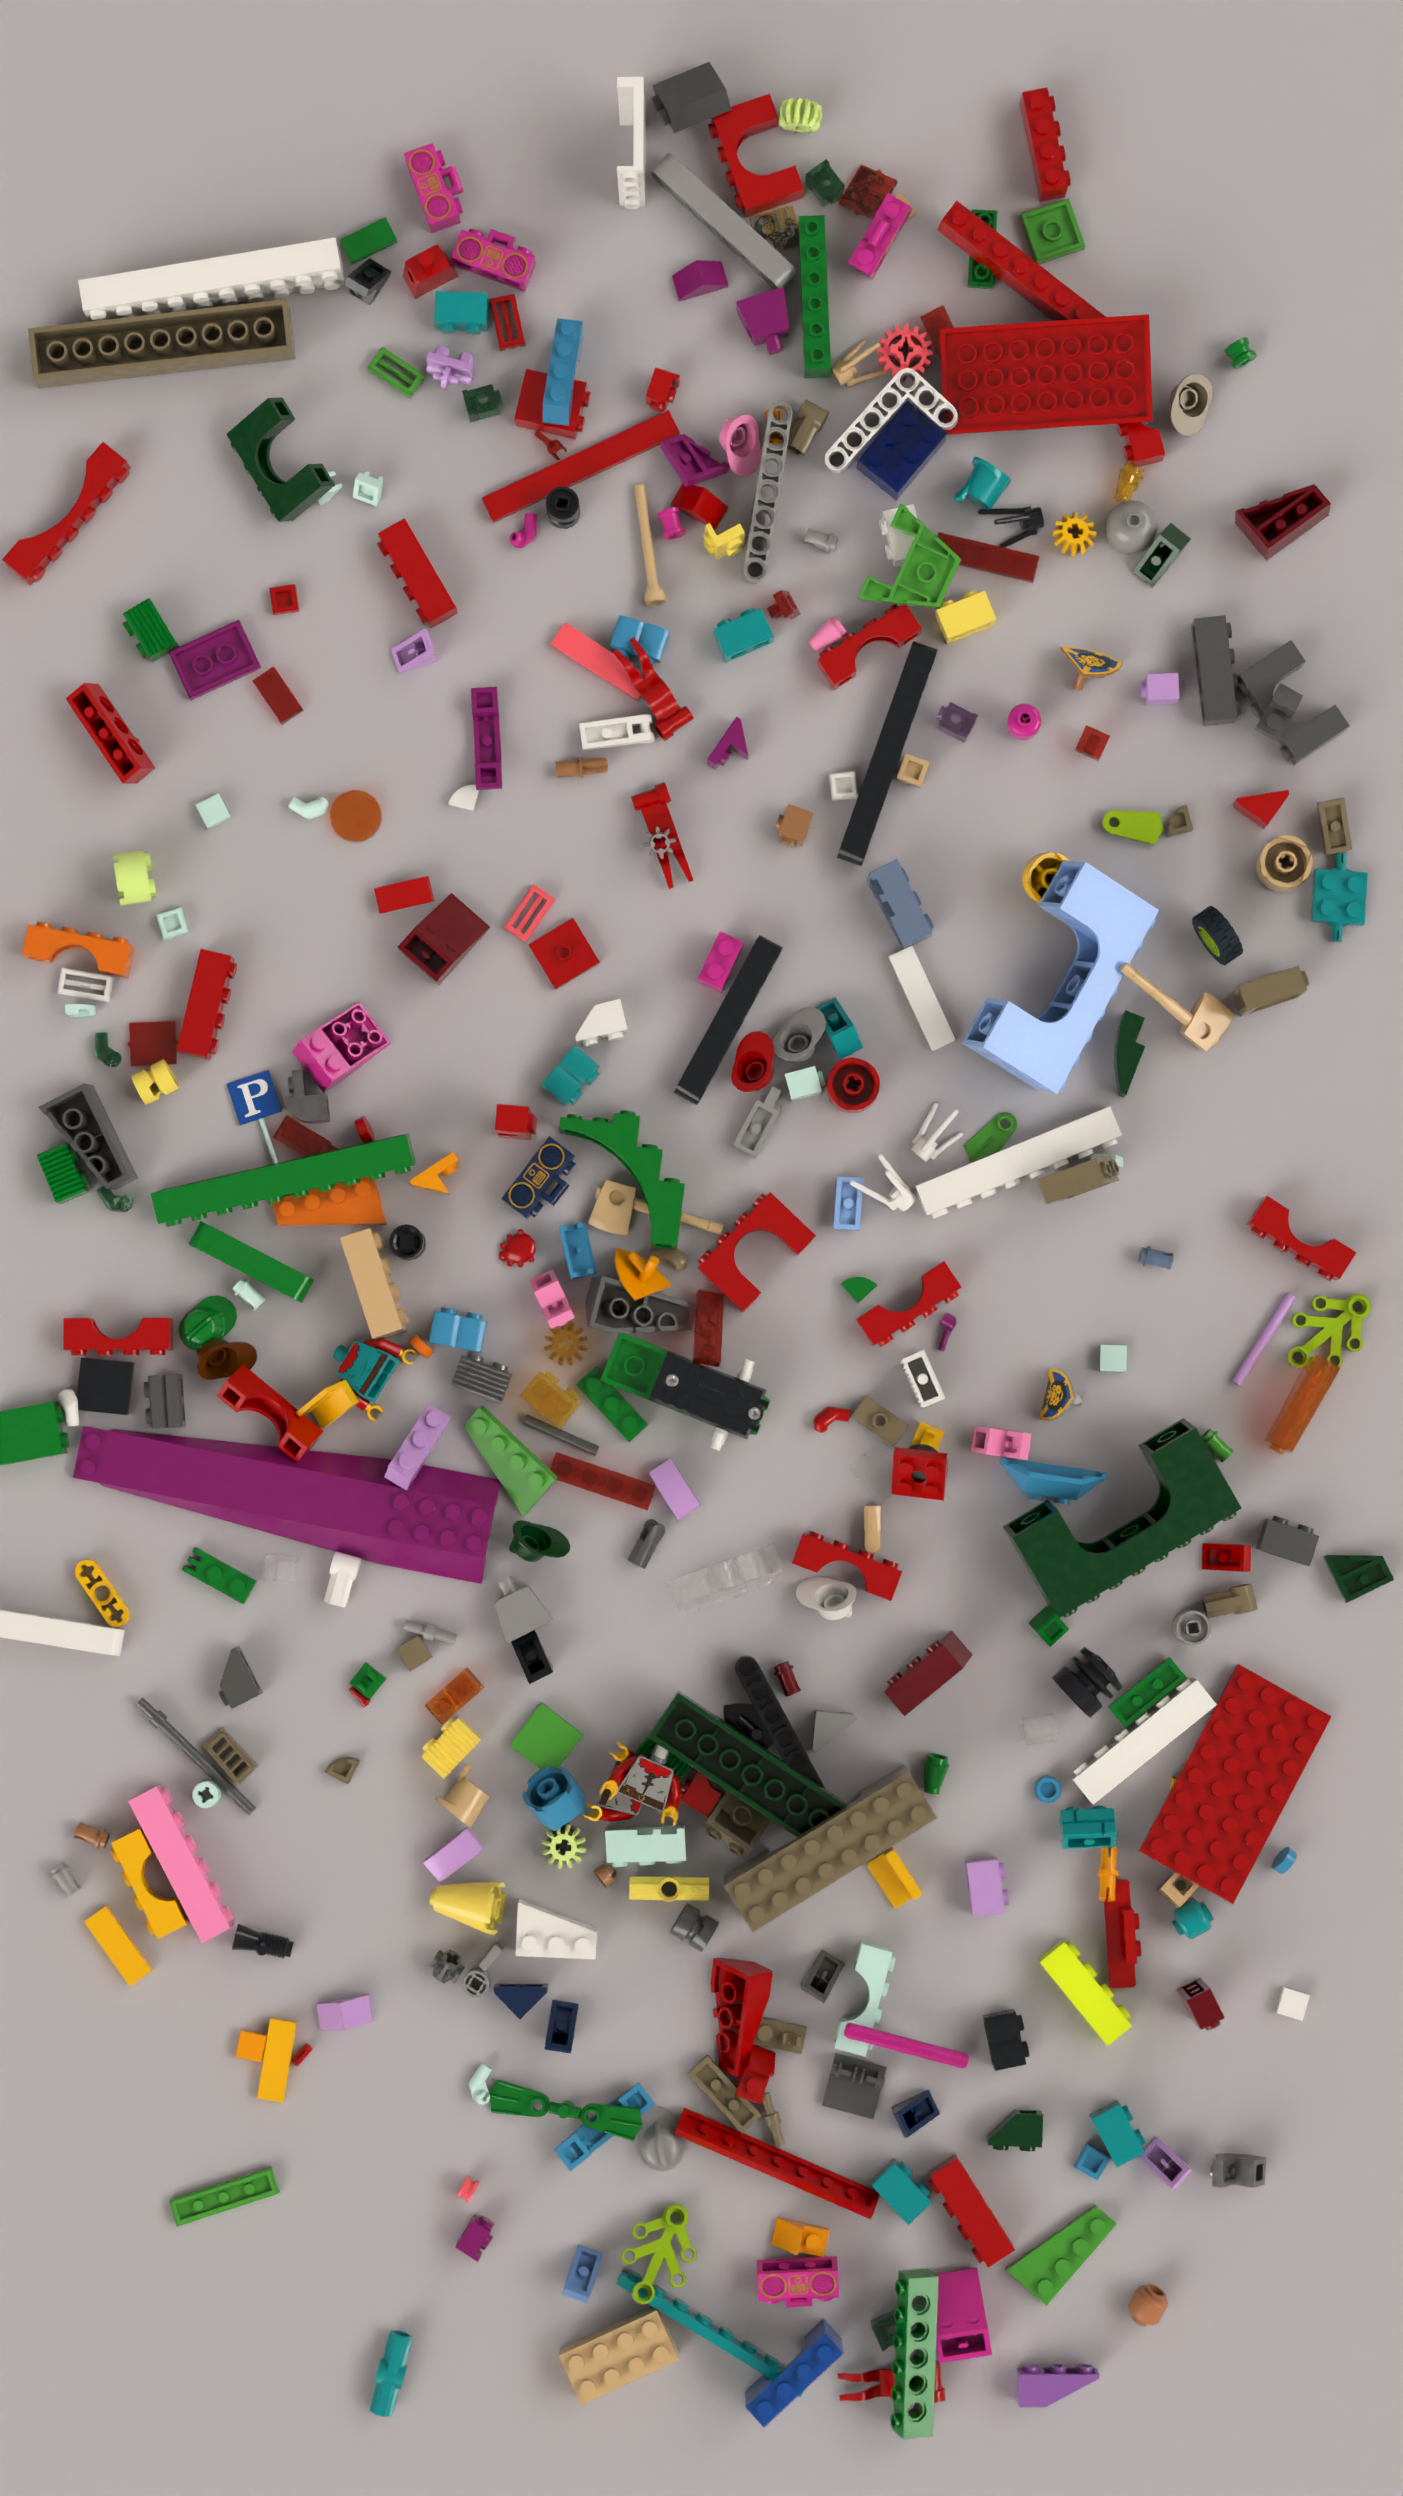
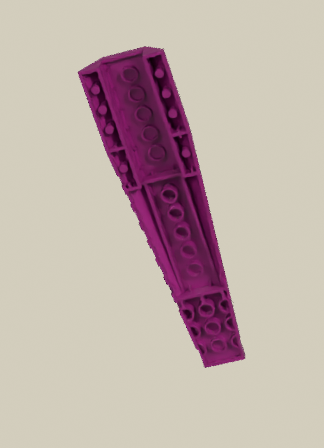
M83 1426L73 1478L97 1482L101 1486L334 1552L345 1553L373 1563L482 1584L494 1511L501 1487V1482L498 1479L423 1465L406 1491L384 1477L392 1459L309 1451L297 1463L279 1447L116 1429L108 1431Z

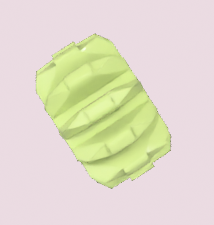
M790 98L789 100H783L778 114L779 125L785 130H791L792 132H815L820 127L822 121V106L808 99Z
M569 1823L566 1824L564 1832H562L561 1828L556 1830L557 1834L547 1830L546 1834L552 1840H542L543 1845L550 1846V1848L544 1849L542 1854L548 1855L552 1853L548 1863L552 1864L555 1859H558V1869L562 1868L563 1861H566L568 1868H572L573 1862L571 1858L578 1863L582 1860L576 1852H586L585 1847L578 1846V1844L586 1841L585 1837L576 1839L580 1829L576 1828L573 1833H570L571 1824ZM563 1839L568 1841L567 1845L571 1844V1849H567L565 1853L560 1852L561 1847L557 1848V1843L560 1844Z

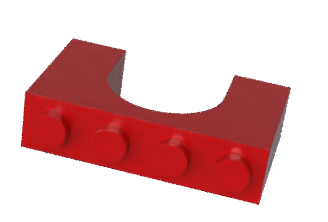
M770 94L732 106V110L711 118V123L708 124L711 137L718 140L720 146L717 148L719 160L721 163H726L728 171L725 172L728 185L729 187L734 186L737 194L733 196L738 211H743L745 218L803 198L804 188L796 165L768 175H757L746 170L741 165L737 156L740 145L748 137L778 127V115Z
M771 1192L767 1196L762 1193L753 1202L752 1205L755 1208L749 1215L744 1212L734 1222L737 1227L730 1234L727 1231L724 1232L716 1241L719 1246L712 1253L707 1250L698 1260L701 1265L697 1269L742 1312L759 1297L761 1292L742 1275L736 1266L734 1252L738 1242L751 1232L766 1231L777 1236L798 1256L816 1237Z

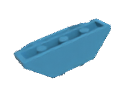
M1004 1457L1000 1458V1464L1021 1492L1028 1493V1499L1043 1501L1044 1496L1054 1497V1503L1070 1505V1500H1078L1107 1478V1473Z

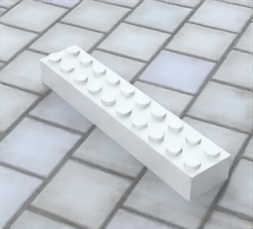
M336 237L82 279L78 280L83 312L90 322L212 308L218 305H238V302L242 301L255 303L263 301L266 297L274 296V298L280 299L288 297L290 293L310 294L315 289L321 288L335 290L340 288V285H344L345 276L341 253Z

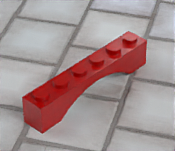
M102 442L86 460V475L83 488L70 512L57 525L46 532L31 538L18 540L2 559L6 566L30 586L34 581L38 582L44 576L45 568L48 564L55 562L61 556V549L67 542L71 543L78 536V529L83 523H88L94 517L95 509L100 503H105L109 500L113 493L112 489L117 483L121 484L126 480L131 468L128 462L106 443Z

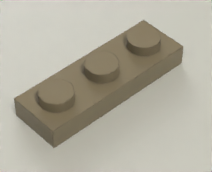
M708 2054L688 2072V2075L741 2133H744L762 2116L760 2111L750 2101L735 2096L737 2086Z

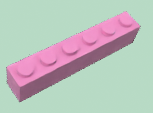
M159 1784L129 1800L128 1802L201 1943L230 1929L233 1926L232 1920H234V1916L227 1905L223 1906L219 1898L222 1896V1893L216 1882L211 1883L207 1875L210 1871L203 1858L199 1860L195 1852L197 1845L193 1837L186 1835L182 1827L185 1825L183 1817L179 1811L174 1812L170 1804L173 1802V1799L166 1787L162 1788Z

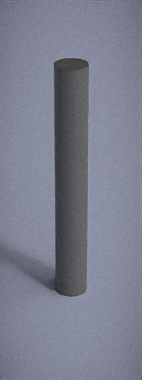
M527 1415L523 1424L591 1455L596 1456L599 1446L530 1415Z

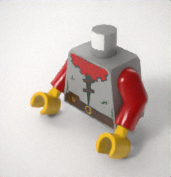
M618 1741L615 1744L620 1747V1751L615 1754L611 1751L609 1752L616 1761L608 1778L617 1765L630 1756H636L633 1751L627 1749ZM604 1789L596 1805L592 1803L586 1804L593 1811L589 1816L583 1815V1817L591 1821L616 1822L630 1820L634 1815L638 1816L642 1805L652 1810H657L620 1793H617L612 1800H609L612 1793L609 1789Z
M656 1744L651 1757L640 1754L638 1757L630 1756L617 1765L608 1781L599 1790L601 1794L604 1789H609L612 1793L609 1800H612L617 1793H620L663 1812L661 1823H664V1819L667 1816L673 1818L672 1826H675L677 1823V1811L682 1796L680 1780L674 1773V1768L665 1764L670 1752L659 1744Z

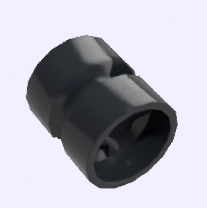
M557 487L549 492L546 498V510L549 521L560 529L573 527L580 518V503L577 494L568 487Z
M400 1225L390 1235L389 1243L391 1250L403 1260H415L422 1256L425 1251V1236L413 1225Z

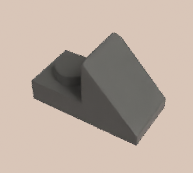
M1280 683L1255 730L1278 742L1303 695Z

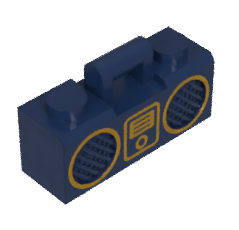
M549 1136L501 1199L526 1219H529L530 1216L535 1218L544 1206L541 1203L543 1198L555 1206L570 1186L560 1177L562 1174L567 1176L576 1165L573 1162L575 1155ZM553 1181H556L558 1183L550 1195H547L545 1191Z

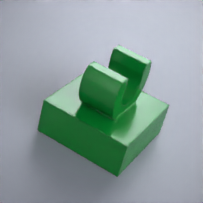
M365 1662L349 1684L368 1699H371L387 1678L369 1663Z

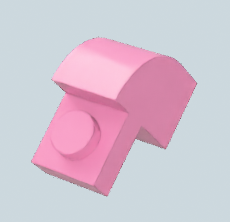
M553 1269L529 1280L551 1329L556 1326H563L569 1320L575 1318Z
M974 1426L971 1452L1028 1460L1031 1434Z

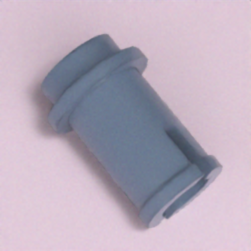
M1151 1246L1141 1248L1139 1263H1143L1145 1267L1149 1264L1170 1270L1173 1262V1253L1151 1249Z

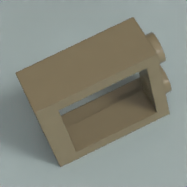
M1298 965L1239 985L1232 991V995L1241 1017L1300 997L1307 991L1306 986L1309 985V981L1305 971H1301Z
M1111 1156L1100 1157L1039 1178L1038 1181L1045 1202L1049 1204L1063 1201L1119 1181V1167L1116 1161L1112 1160Z

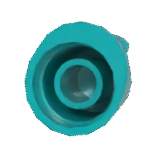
M974 457L972 460L974 468L965 486L954 495V501L961 503L967 497L978 506L990 510L1011 483V479L991 463L979 457Z

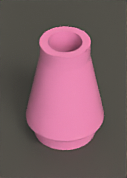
M834 616L832 619L828 618L816 633L808 639V642L816 652H819L821 649L840 641L847 631L836 616Z

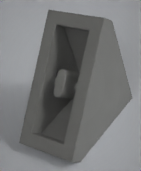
M822 1949L801 1982V1989L822 2003H825L845 1963Z

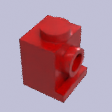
M655 367L646 394V404L650 405L649 407L655 411L664 412L668 402L673 403L677 388L673 386L679 387L680 375Z

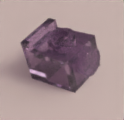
M950 702L948 707H941L936 717V720L940 721L937 729L965 743L978 715ZM956 715L960 717L961 721L953 723L951 717Z

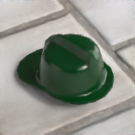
M524 1520L516 1521L513 1525L514 1537L509 1550L525 1561L536 1562L544 1556L560 1558L566 1556L570 1551L568 1539L554 1528L533 1524Z

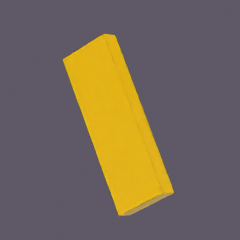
M107 1905L84 1921L129 1986H132L153 1970Z
M270 2018L257 2095L258 2099L284 2102L297 2021Z

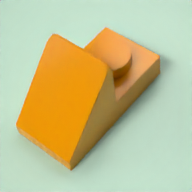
M452 1152L411 1179L410 1183L416 1188L450 1194L439 1177L441 1175L448 1177L458 1170L456 1165L461 1162L455 1153Z
M777 2217L771 2244L795 2255L802 2252L824 2257L829 2229Z

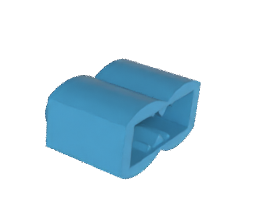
M619 615L610 647L613 650L618 649L626 658H629L630 655L638 657L630 642V639L635 637L653 666L654 662L661 664L670 633L665 628Z
M441 1307V1312L435 1311L429 1343L481 1353L487 1321L482 1320L483 1315L467 1312V1316L463 1317L456 1315L457 1310Z

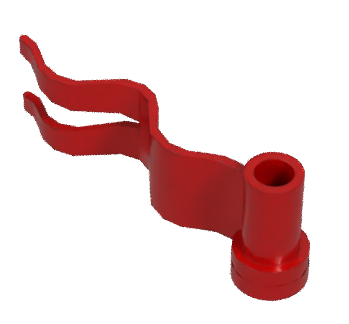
M635 637L630 639V642L640 659L645 679L640 676L634 665L618 649L614 650L613 653L625 668L635 689L648 703L657 719V722L653 725L659 736L666 741L674 736L676 730L693 720L694 717L686 706L680 708L666 683L655 672L646 652Z
M665 782L655 785L654 789L631 796L635 810L642 811L647 828L651 834L656 832V826L663 833L666 829H670L667 837L668 839L675 838L676 842L670 843L669 847L673 850V855L677 859L688 882L694 881L666 804L671 802ZM662 836L660 839L655 837L653 839L655 843L654 848L657 849L659 846L664 848L666 845L663 841L665 837ZM667 851L663 853V859L660 858L659 853H656L668 888H674Z
M936 2360L934 2403L946 2400L945 2388L942 2387L941 2367L938 2360ZM875 2369L864 2373H838V2379L858 2383L880 2382V2384L864 2391L839 2395L840 2401H865L875 2397L892 2398L891 2390L894 2387L895 2379L892 2370ZM915 2376L911 2378L909 2384L913 2383Z

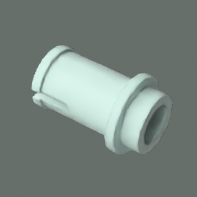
M242 1278L232 1290L235 1292V1296L239 1295L255 1311L266 1299L249 1284V1280L246 1281Z

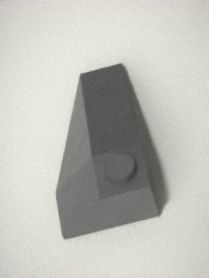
M603 1275L592 1277L585 1302L587 1327L610 1334L692 1330L698 1307L697 1304L658 1292L634 1300L619 1280Z

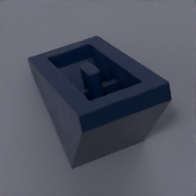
M495 1984L493 1993L521 2019L547 1993L548 1984Z
M929 2090L891 2107L904 2138L909 2137L940 2115Z

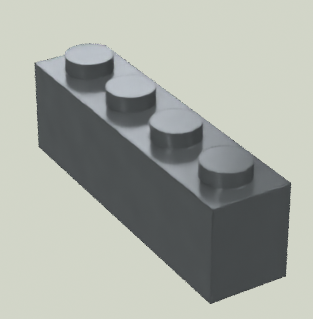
M1226 615L1194 618L1191 628L1203 726L1234 723L1238 718L1237 715H1241V704L1239 699H1235L1234 690L1238 689V679L1236 674H1232L1231 664L1235 663L1234 649L1229 648L1228 638H1232L1230 622L1226 623Z

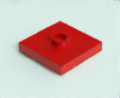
M574 918L528 944L555 990L600 964Z

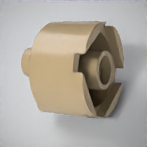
M1290 835L1280 836L1268 842L1260 851L1256 860L1258 880L1264 886L1276 892H1288L1296 889L1307 879L1312 870L1313 858L1307 848L1308 846L1301 839ZM1282 859L1287 860L1286 865L1288 867L1286 869L1282 868V864L1279 863Z

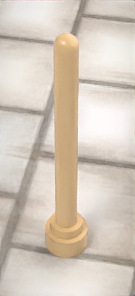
M637 483L635 485V495L648 582L646 593H644L645 605L658 606L666 602L665 592L661 589V586H658L645 486L643 483Z

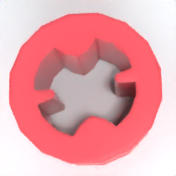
M467 2175L456 2197H463L465 2202L468 2203L479 2181L473 2182L470 2176Z

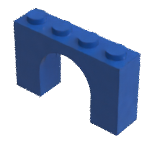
M822 2319L804 2336L805 2344L802 2350L788 2366L772 2379L762 2375L745 2391V2408L763 2428L844 2354L842 2338L825 2319Z

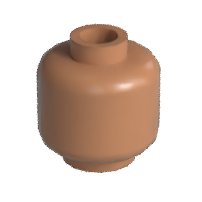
M1153 2284L1137 2288L1128 2304L1129 2312L1132 2314L1134 2322L1141 2326L1159 2323L1168 2307V2302L1165 2298L1166 2294L1161 2288Z

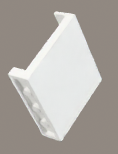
M617 77L620 125H634L633 166H617L620 206H625L627 209H638L640 206H645L646 189L644 77Z

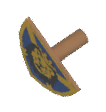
M1060 647L1061 651L1078 670L1073 684V688L1076 690H1083L1087 677L1104 678L1106 675L1117 672L1123 662L1096 651L1076 647Z

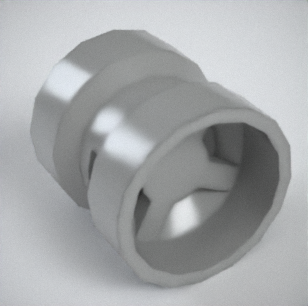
M480 1967L469 1970L463 1980L465 1993L473 1998L483 1996L488 1991L491 1983L489 1973Z

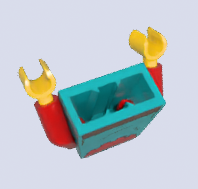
M384 1338L366 1339L363 1343L355 1341L349 1349L343 1345H339L335 1349L333 1358L341 1362L336 1370V1373L341 1377L340 1382L346 1379L359 1400L355 1406L360 1410L365 1409L370 1420L377 1421L370 1413L372 1409L377 1408L383 1413V1408L380 1405H371L370 1401L375 1403L400 1362L397 1357H401L404 1364L411 1365L413 1363L405 1359V1354L411 1352L417 1355L415 1350H403L402 1346Z

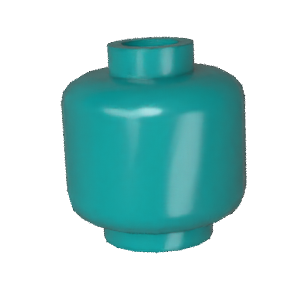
M1192 1899L1180 1908L1177 1907L1175 1909L1174 1915L1176 1919L1172 1923L1179 1935L1185 1934L1189 1939H1194L1211 1929V1921L1214 1919L1204 1901L1199 1902L1196 1899Z

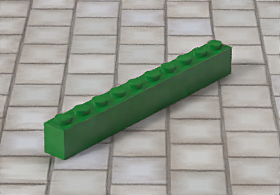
M406 1133L154 1191L151 1193L158 1224L166 1223V1226L170 1227L182 1224L181 1219L191 1217L192 1221L207 1218L206 1213L216 1211L217 1215L233 1212L232 1207L242 1205L244 1210L257 1207V1201L267 1199L268 1204L283 1201V1195L293 1193V1197L297 1198L308 1195V1190L318 1188L319 1192L334 1189V1184L344 1182V1186L360 1183L359 1178L369 1176L370 1180H376L386 1177L385 1172L395 1170V1174L410 1172V1166H414L416 1160L410 1135Z

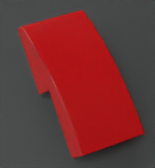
M429 876L374 888L380 914L434 902Z

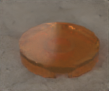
M351 790L339 795L332 803L329 813L331 825L336 834L342 839L353 843L364 842L373 837L379 830L382 821L381 808L376 799L369 793L361 790Z

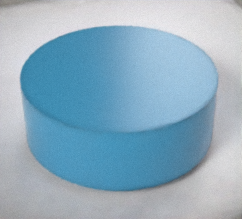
M1043 1776L1036 1781L1034 1792L1040 1801L1052 1803L1059 1798L1061 1785L1054 1777Z
M1289 1847L1284 1848L1274 1859L1272 1868L1279 1874L1285 1873L1294 1864L1297 1857L1296 1852Z

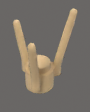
M862 340L841 360L834 363L835 366L831 368V372L840 386L846 383L849 388L856 383L886 375L882 369L854 378V375L857 374L854 365L879 348V342L850 360L866 345V340Z

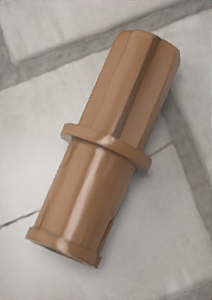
M579 757V760L556 761L557 778L580 776L583 778V775L608 772L606 758L582 760Z

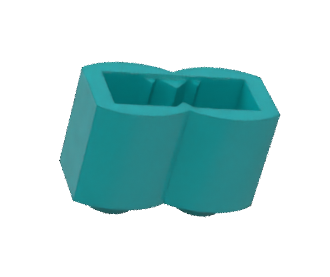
M574 1045L541 1086L565 1106L569 1103L574 1105L583 1095L580 1091L586 1083L591 1085L600 1075L597 1071L600 1066Z

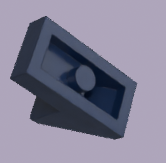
M552 2000L544 2050L571 2054L578 2003Z

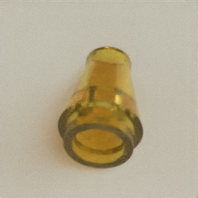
M1128 463L1124 464L1123 469L1120 468L1114 500L1123 503L1131 499L1144 479L1142 476L1144 473L1143 469Z

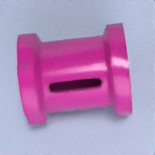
M679 507L667 508L657 513L658 519H661L664 527V540L676 539L686 534V529L682 528L678 515L680 513Z

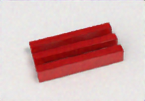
M515 294L489 299L500 351H504L506 348L514 349L516 346H526ZM508 301H511L519 338L517 340L513 339L506 306ZM498 303H501L509 340L507 342L503 341L496 308Z

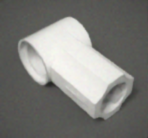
M335 1552L329 1574H331L324 1602L344 1608L347 1606L352 1584L357 1578L362 1558Z

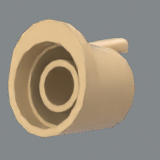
M466 1764L456 1785L443 1799L436 1797L435 1800L471 1828L490 1799V1796L465 1778L473 1768L472 1765Z

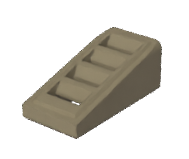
M223 1727L203 1745L237 1785L259 1766ZM224 1738L226 1742L216 1751L213 1746ZM231 1746L233 1750L223 1759L220 1754ZM235 1754H238L240 1758L230 1766L227 1762ZM244 1761L247 1766L237 1774L234 1770Z

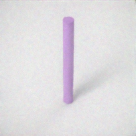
M1289 1292L1286 1293L1234 1376L1233 1383L1238 1386L1243 1384L1295 1301L1296 1297Z

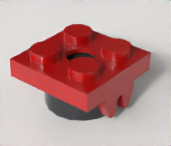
M916 1444L909 1448L895 1447L891 1494L944 1501L948 1473V1453H940L933 1447L924 1444Z

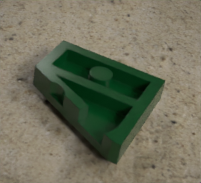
M1323 1556L1345 1603L1394 1580L1383 1556Z

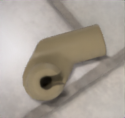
M650 1249L651 1256L657 1257L659 1261L668 1260L673 1264V1268L676 1271H683L687 1267V1257L678 1249Z

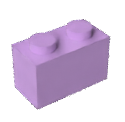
M997 1857L966 1860L965 1866L973 1917L1005 1913L1004 1906L1009 1905L1007 1889L1002 1890L1001 1879H1005L1004 1864L999 1863Z

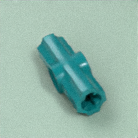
M391 2330L388 2336L384 2357L381 2358L375 2379L377 2384L369 2410L375 2415L391 2417L394 2411L398 2390L401 2389L407 2368L406 2360L413 2337L406 2332Z

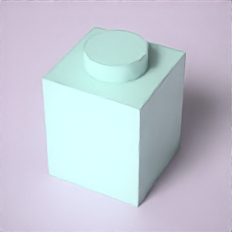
M815 1066L784 1075L791 1102L821 1094V1087L825 1086L822 1071L817 1072Z

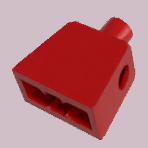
M434 245L405 261L403 278L415 299L458 277L449 257L439 245Z

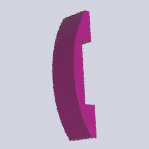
M497 687L471 688L476 790L503 789Z

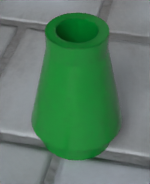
M935 1753L927 1754V1758L923 1760L924 1792L935 1795L940 1793L941 1785L949 1768L947 1763L948 1757Z

